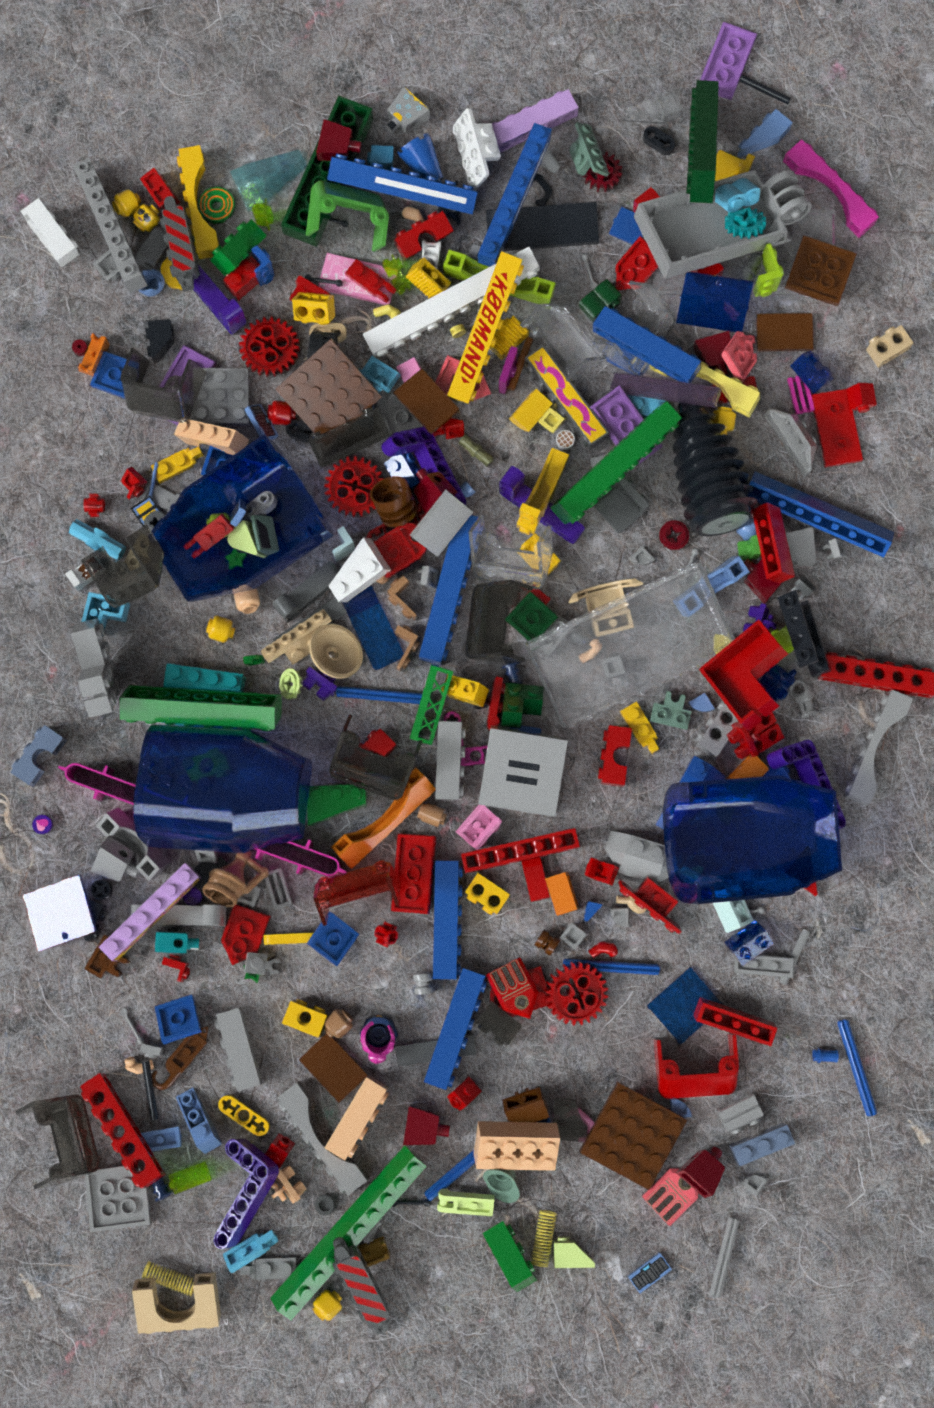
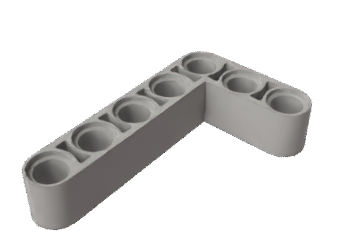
M131 905V915L141 905ZM174 905L155 925L226 926V907L222 905Z

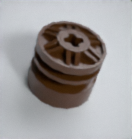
M400 476L384 478L375 484L370 492L371 500L377 509L382 523L388 527L402 526L410 522L418 512V505L405 478Z

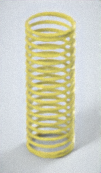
M539 1210V1214L555 1218L538 1216L545 1219H538L543 1222H537L541 1225H537L539 1228L536 1230L543 1232H536L541 1235H535L539 1237L535 1238L537 1241H534L536 1243L534 1246L538 1248H533L537 1251H532L535 1254H532L534 1257L531 1259L536 1261H531V1263L539 1267H548L549 1257L541 1255L549 1256L551 1254L550 1248L553 1241L552 1235L554 1234V1225H556L554 1222H556L557 1213Z
M148 1261L142 1279H146V1276L147 1278H153L157 1264L154 1267V1263L151 1266V1262ZM160 1265L158 1266L156 1274L154 1276L157 1284L160 1283V1286L163 1284V1287L166 1285V1288L169 1286V1289L172 1287V1290H174L175 1288V1291L178 1290V1292L181 1291V1293H187V1296L189 1294L190 1297L192 1296L194 1292L193 1284L190 1291L189 1288L193 1280V1277L191 1278L189 1286L186 1290L190 1276L188 1277L186 1285L183 1289L187 1275L185 1276L183 1284L180 1288L184 1274L182 1275L179 1285L177 1287L181 1273L179 1274L176 1284L174 1286V1282L176 1280L178 1272H176L175 1278L171 1284V1281L175 1274V1270L173 1271L172 1277L168 1283L169 1277L172 1273V1269L170 1270L168 1278L165 1282L166 1276L169 1272V1268L167 1269L165 1277L162 1281L163 1275L166 1271V1267L164 1268L162 1276L159 1280L160 1274L163 1270V1266L161 1267V1269Z

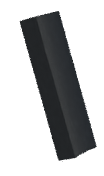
M597 202L522 207L503 251L523 250L527 247H530V249L599 244ZM497 209L486 210L487 231Z

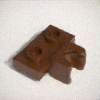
M107 935L103 936L84 968L100 979L103 978L106 971L116 977H121L122 972L117 969V964L119 962L123 964L130 962L124 956L118 961H111L99 948L109 937Z

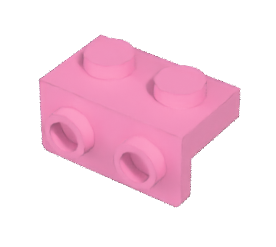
M478 805L457 829L456 833L470 846L479 850L486 845L487 839L492 833L498 831L502 820L494 815L485 805Z

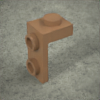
M405 576L397 577L390 584L391 588L387 591L388 600L395 607L399 605L403 609L401 613L407 619L412 618L415 621L417 615L398 597L409 585V580Z
M398 625L395 630L396 636L410 643L397 666V670L400 672L403 668L406 669L411 661L409 658L412 651L416 652L420 645L418 635L414 634V630L406 625L403 627Z

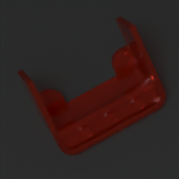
M381 860L368 867L318 879V882L315 884L313 899L322 924L325 926L328 921L329 907L390 890L395 905H399L401 883L391 863Z

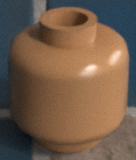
M335 1009L324 1022L326 1028L324 1031L331 1038L335 1036L340 1039L352 1029L353 1018L346 1010Z

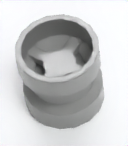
M432 973L413 975V981L416 983L414 988L415 995L434 993V987L431 985L433 980Z

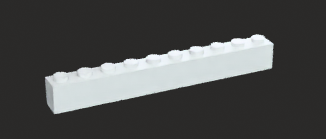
M530 247L512 255L523 259L521 265H524L521 276H517L514 282L517 283V286L521 283V280L525 278L531 279L540 271V267ZM496 264L363 333L373 356L382 357L388 353L389 349L393 347L397 349L405 344L404 341L410 338L411 340L417 339L425 330L432 331L438 327L437 324L443 321L445 323L455 318L454 315L460 312L461 314L471 310V306L475 304L481 305Z

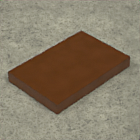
M812 313L756 314L757 351H813Z
M422 368L393 392L397 399L431 435L459 412V408Z
M327 1034L299 1059L338 1103L368 1076L341 1045Z

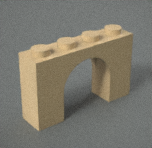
M216 1273L195 1274L193 1283L195 1304L184 1311H172L160 1303L155 1278L135 1279L132 1294L138 1334L219 1327L221 1311Z

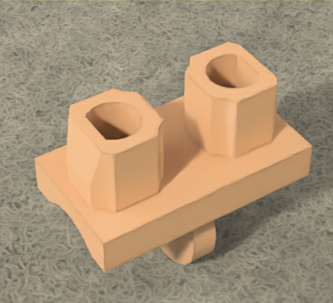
M290 1165L281 1170L279 1169L276 1182L271 1186L275 1191L271 1197L274 1199L279 1196L282 1202L288 1197L293 1204L301 1199L300 1196L305 1192L306 1187L301 1181L297 1182L294 1186L290 1184L288 1180L295 1175Z

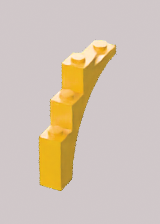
M551 448L532 492L526 502L522 503L517 522L519 532L530 535V533L535 534L550 499L552 500L568 462L569 454Z

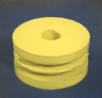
M463 324L452 327L450 332L453 338L463 336L466 330Z

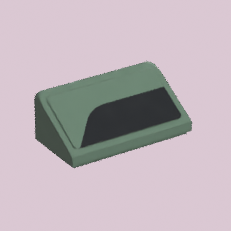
M252 515L251 522L257 550L267 556L278 552L279 546L273 518L271 516Z

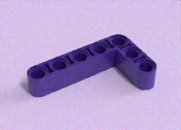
M198 265L200 275L197 279H194V292L231 335L235 334L247 324L242 308L233 298L229 301Z
M424 427L395 432L382 443V451L389 457L414 452L421 468H425L429 474L441 472L458 492L454 497L466 506V499L433 434L431 435Z
M510 466L499 482V493L520 508L522 503H525L532 489L524 484L525 475L518 468ZM549 502L540 523L569 543L575 544L585 530V527L578 521H575L573 524L571 522L564 524L550 509L553 504Z
M803 740L768 754L767 761L772 769H779L791 764L795 765L817 821L824 833L829 834L845 827V817L816 747L811 740Z
M245 1138L230 1139L225 1145L226 1154L250 1175L214 1235V1245L218 1249L232 1248L239 1243L279 1174L278 1165Z

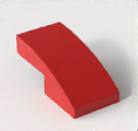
M451 418L437 429L433 436L444 434L446 440L463 437L464 422L463 420Z
M541 858L521 861L530 901L534 902L550 898Z

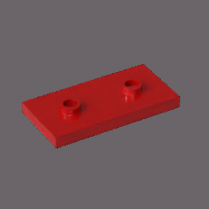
M847 389L812 394L815 409L813 412L825 468L862 462L861 447L853 410H850Z
M398 834L391 911L430 914L436 836Z

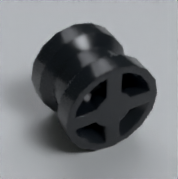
M97 880L91 885L90 890L93 897L105 900L112 895L113 887L108 881Z

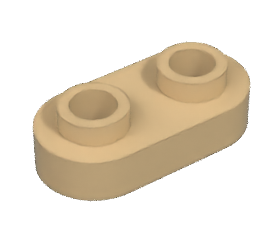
M316 323L309 330V335H311L312 331L340 332L341 335L337 336L338 343L343 342L347 337L346 328L341 323H329L327 325Z

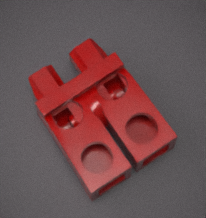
M773 712L769 717L763 715L761 717L762 721L750 731L741 725L739 721L731 725L733 729L727 734V738L732 744L740 743V746L734 749L738 758L744 759L748 756L755 758L759 753L785 738L778 723H776L777 720Z

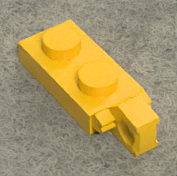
M199 446L192 450L189 448L183 449L159 461L156 474L158 482L163 483L193 468V465L196 464L195 460L203 457Z
M637 701L622 709L620 714L628 727L632 728V733L639 745L641 744L642 747L647 746L651 754L658 751L659 748L655 742L658 739L656 733Z

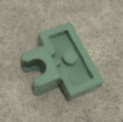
M666 691L663 704H653L650 721L688 730L692 711L683 709L686 695L681 694L678 701L673 702L671 700V692Z

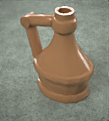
M242 848L241 851L237 852L232 863L209 872L208 882L202 888L203 893L219 905L234 907L241 895L248 894L264 878L268 877V868L251 859L252 853L248 849ZM246 865L258 872L247 884L244 878V868Z

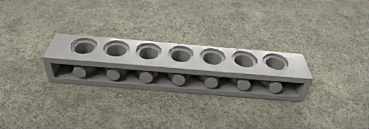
M90 158L74 164V170L130 293H133L148 286Z

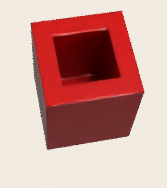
M859 382L847 388L850 410L865 413L870 411L869 408L877 405L873 383Z

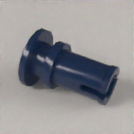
M520 661L510 662L501 667L502 669L506 668L507 672L505 674L506 676L508 675L510 683L522 684L519 674L520 668L518 669L516 665L520 664Z
M163 1178L152 1184L154 1188L153 1193L158 1196L155 1202L168 1198L174 1192L173 1190L168 1191L169 1186L165 1184Z

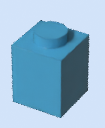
M371 145V152L367 153V164L371 166L373 162L384 165L383 169L390 170L394 164L393 146Z

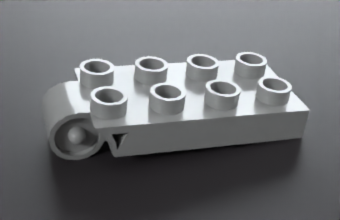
M756 170L715 181L713 203L689 202L690 194H686V190L639 203L634 218L664 279H668L763 250L768 243H771L773 247L792 241L785 226L805 217L810 212L812 205L809 199L804 197L802 186L797 184L798 178L794 171L788 170L778 173L763 184ZM741 178H747L760 188L759 201L752 206H743V208L751 207V210L757 208V212H763V216H766V229L763 230V234L758 233V237L752 235L750 239L747 236L740 239L739 235L733 237V233H727L728 230L725 229V216H728V211L715 202V193L718 187L724 184H732Z

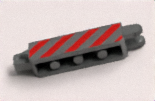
M168 196L164 200L165 209L161 210L163 218H160L163 230L165 229L166 231L163 237L166 245L169 246V250L166 251L169 261H172V266H170L172 277L177 278L185 292L194 289V279L199 277L200 272L189 218L184 208L176 204L174 197Z
M336 1237L333 1240L335 1252L333 1267L337 1275L341 1274V1282L344 1289L350 1291V1300L353 1306L357 1305L361 1321H365L369 1328L373 1327L378 1335L388 1331V1304L358 1246L351 1245L348 1247L345 1239Z

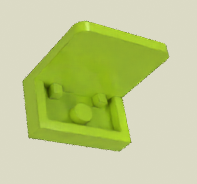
M771 243L766 244L761 256L766 274L759 275L753 289L755 297H766L772 294V292L777 291L784 275L782 266L778 265L777 251L775 248H772Z

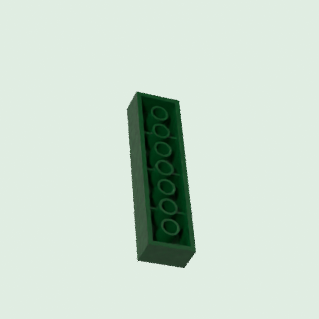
M696 80V88H692L686 194H690L689 202L713 203L717 155L719 81Z
M339 95L328 118L331 122L352 129L353 140L361 141L362 144L374 119L372 108ZM318 142L281 223L284 235L315 247L318 246L332 212L329 214L320 213L319 230L310 236H306L311 188L318 181L345 185L327 180L330 161L318 160L316 153ZM350 151L348 160L354 161L358 153Z

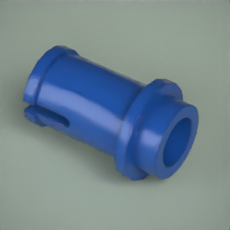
M817 1047V1049H813L812 1059L817 1063H837L839 1053L838 1050H822L820 1047Z

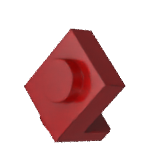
M133 467L127 468L120 481L129 490L126 496L129 500L134 497H140L144 493V487L147 484V481Z
M591 857L586 866L585 876L613 886L619 867Z
M170 954L169 957H163L162 965L179 969L177 982H184V979L187 980L190 974L189 963L181 961L182 957Z
M468 1077L447 1098L454 1108L461 1111L482 1091Z
M279 1133L265 1155L273 1160L280 1169L295 1143Z

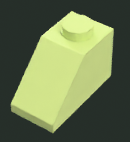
M241 521L228 534L227 541L231 547L261 558L267 557L257 550L251 522Z
M561 1236L558 1237V1240H553L555 1268H595L594 1260L574 1240H570V1237Z

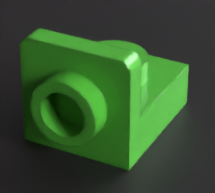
M757 535L751 536L747 541H739L737 543L738 554L742 561L747 560V558L751 560L760 557L761 552Z

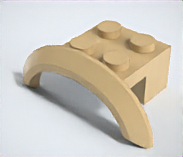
M630 578L589 587L575 592L569 599V603L585 598L593 634L596 637L633 628L630 609L626 605L623 588L643 585V582Z

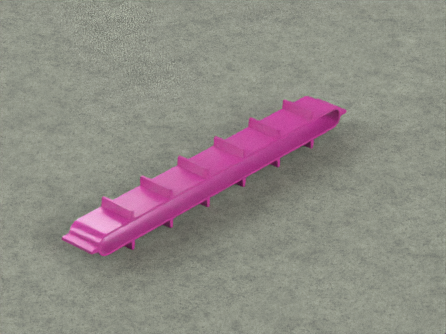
M78 763L69 764L67 767L58 766L59 769L65 771L67 780L95 791L93 799L102 802L106 795L134 805L133 813L138 816H142L144 810L174 820V828L179 831L182 830L185 824L215 835L214 843L220 846L224 839L256 850L255 858L258 860H262L264 854L297 865L296 873L302 875L304 869L330 878L337 877L340 873L348 875V872L342 869L341 863L337 859L312 850L313 842L311 840H308L305 847L272 835L273 827L267 825L263 832L233 821L234 813L229 810L222 817L192 806L193 798L188 795L181 802L152 791L154 784L147 780L143 787L113 777L114 769L105 766L103 772ZM78 769H86L336 861L337 870L333 874L323 873L86 786L74 780V773Z

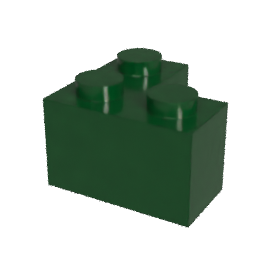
M506 683L502 727L521 728L522 714L541 716L544 686Z

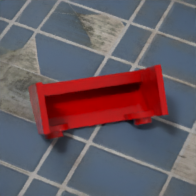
M728 1034L730 1055L720 1059L718 1064L719 1073L680 1075L676 1062L673 1060H662L661 1040L654 1039L659 1094L666 1099L730 1095L734 1093L737 1088L739 1071L736 1035Z

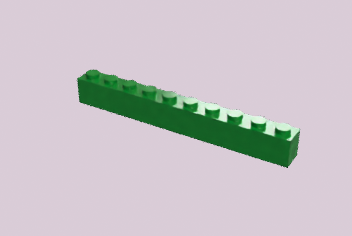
M404 1145L271 1296L270 1299L279 1313L292 1321L335 1272L333 1267L335 1262L333 1240L336 1237H341L345 1239L348 1247L351 1245L357 1246L427 1167L416 1153Z

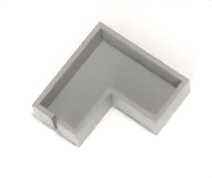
M98 618L76 623L71 635L82 669L78 683L82 697L94 695V698L84 700L88 716L90 718L111 713L114 705H116L121 684L119 678H115L114 671H116L113 659L110 660L109 643L104 641V626L102 623L99 624Z

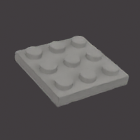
M192 368V420L212 425H249V417L244 410L249 406L248 368Z
M138 1163L140 1171L145 1169V1163ZM124 1166L84 1171L90 1233L151 1224L148 1187L144 1189L136 1187L131 1177L133 1175L130 1170H126Z

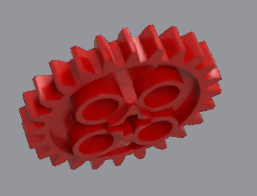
M272 316L269 321L263 317V322L261 323L256 319L255 326L249 323L251 329H244L246 335H241L240 337L243 341L239 342V346L242 347L239 352L243 355L241 357L242 361H246V367L251 366L252 372L258 369L259 376L265 372L266 377L269 376L270 372L273 373L274 377H276V371L283 374V368L289 371L288 364H295L292 358H298L296 352L300 351L299 346H296L300 343L299 339H295L297 333L293 332V327L289 326L287 328V321L281 324L280 318L275 322ZM265 332L272 333L269 337L263 336ZM280 342L287 343L284 347L278 346ZM256 346L261 347L257 352L252 351ZM271 356L276 357V360L273 362L267 361Z
M354 456L353 461H350L349 457H347L345 463L340 459V466L333 464L335 470H328L331 477H325V480L329 482L324 484V488L329 489L325 492V495L331 496L327 502H334L332 509L339 507V514L344 510L345 517L348 516L349 512L352 513L353 518H355L356 513H359L360 517H362L363 511L369 515V508L376 510L371 500L370 493L361 489L371 491L373 486L383 479L378 478L382 472H375L377 465L371 468L370 460L365 464L364 457L361 458L360 462L357 461L356 456ZM350 471L354 476L352 479L347 480L343 477V473ZM366 476L372 482L369 485H364L361 479ZM342 481L348 485H341L338 482ZM354 483H357L358 488H356L355 491H352L351 486H353ZM340 489L348 491V495L344 498L339 497L337 493ZM362 494L366 497V501L359 503L355 499L356 496Z
M572 961L570 962V967L563 964L562 971L556 968L558 974L550 975L553 981H547L546 983L550 988L545 989V992L550 994L545 997V1000L549 1001L547 1007L552 1009L551 1013L553 1016L557 1014L556 1018L559 1021L563 1018L565 1024L570 1020L573 1026H575L576 1021L583 1025L584 1019L590 1023L591 1016L597 1019L595 1013L597 1011L603 1012L600 1006H606L607 1004L603 999L609 997L603 993L608 990V987L603 985L606 983V980L601 978L602 973L600 971L596 973L597 969L594 966L590 969L588 963L583 967L580 961H578L577 966ZM570 978H572L574 986L578 990V996L584 1005L583 1009H581L579 1000L574 996L575 991L569 982ZM579 978H586L583 984H578ZM563 985H568L567 991L560 993V988ZM593 994L592 1000L585 1002L586 996ZM574 1002V1009L567 1010L568 1005Z

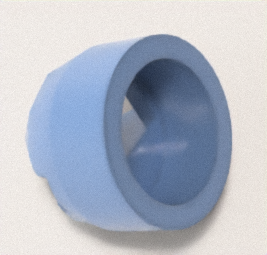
M466 481L460 486L464 497H470L475 493Z

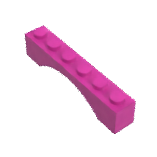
M801 139L785 154L783 162L795 174L816 179L835 194L843 207L846 226L858 238L875 225L879 218L877 212L872 207H869L864 202V199L851 189L849 183L839 177L836 170L831 169L826 164L823 157L818 156L813 151L810 144L805 143Z

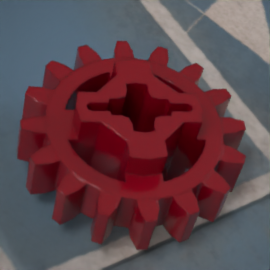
M607 151L602 155L609 171L607 177L593 172L591 167L584 176L582 175L583 178H586L585 184L590 183V189L597 187V192H599L600 188H603V191L606 192L607 187L613 190L614 184L618 185L619 179L622 177V166H618L620 160H614V154L609 157Z

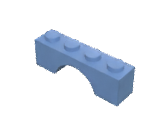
M732 556L672 601L682 616L689 617L703 607L710 597L726 586L735 583L750 571L739 556Z

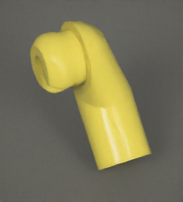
M389 304L373 309L376 318L388 315L392 319L401 314L399 309Z

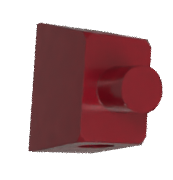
M323 119L316 151L319 161H331V156L336 157V154L345 155L348 160L350 151L361 152L362 142L353 140L352 129Z
M725 331L695 340L693 349L699 360L709 366L708 368L712 370L719 369L725 373V376L729 375L726 368L728 366L722 358V353L731 340L730 332Z
M422 468L416 473L420 483L415 487L414 493L425 515L445 490L453 496L458 493L441 472L429 474L425 468Z
M747 558L744 564L750 572L744 582L765 604L780 584L766 579L762 559L756 565Z
M409 1105L403 1145H435L437 1136L449 1137L450 1125L439 1124V1114Z
M715 1146L709 1152L705 1149L697 1151L676 1174L704 1198L713 1196L725 1171V1166L718 1161L723 1153Z

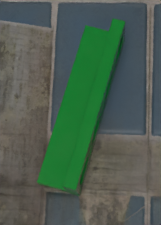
M431 664L410 739L432 745L453 675L452 670L439 667L437 664ZM437 671L448 674L447 681L441 685L435 679ZM439 689L442 698L440 701L433 703L430 698L431 692ZM433 707L437 715L435 719L428 722L425 712ZM426 726L431 731L429 740L418 737L420 730Z

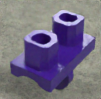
M761 603L760 606H750L749 617L756 618V621L759 619L769 631L770 629H776L777 624L772 622L774 616L768 615L769 609L766 604ZM746 622L743 628V632L746 629H748L752 624Z
M311 667L306 670V676L302 682L303 687L311 690L315 684L319 686L320 689L316 695L322 701H325L330 695L333 697L337 686L333 684L336 678L330 677L320 670L315 671Z

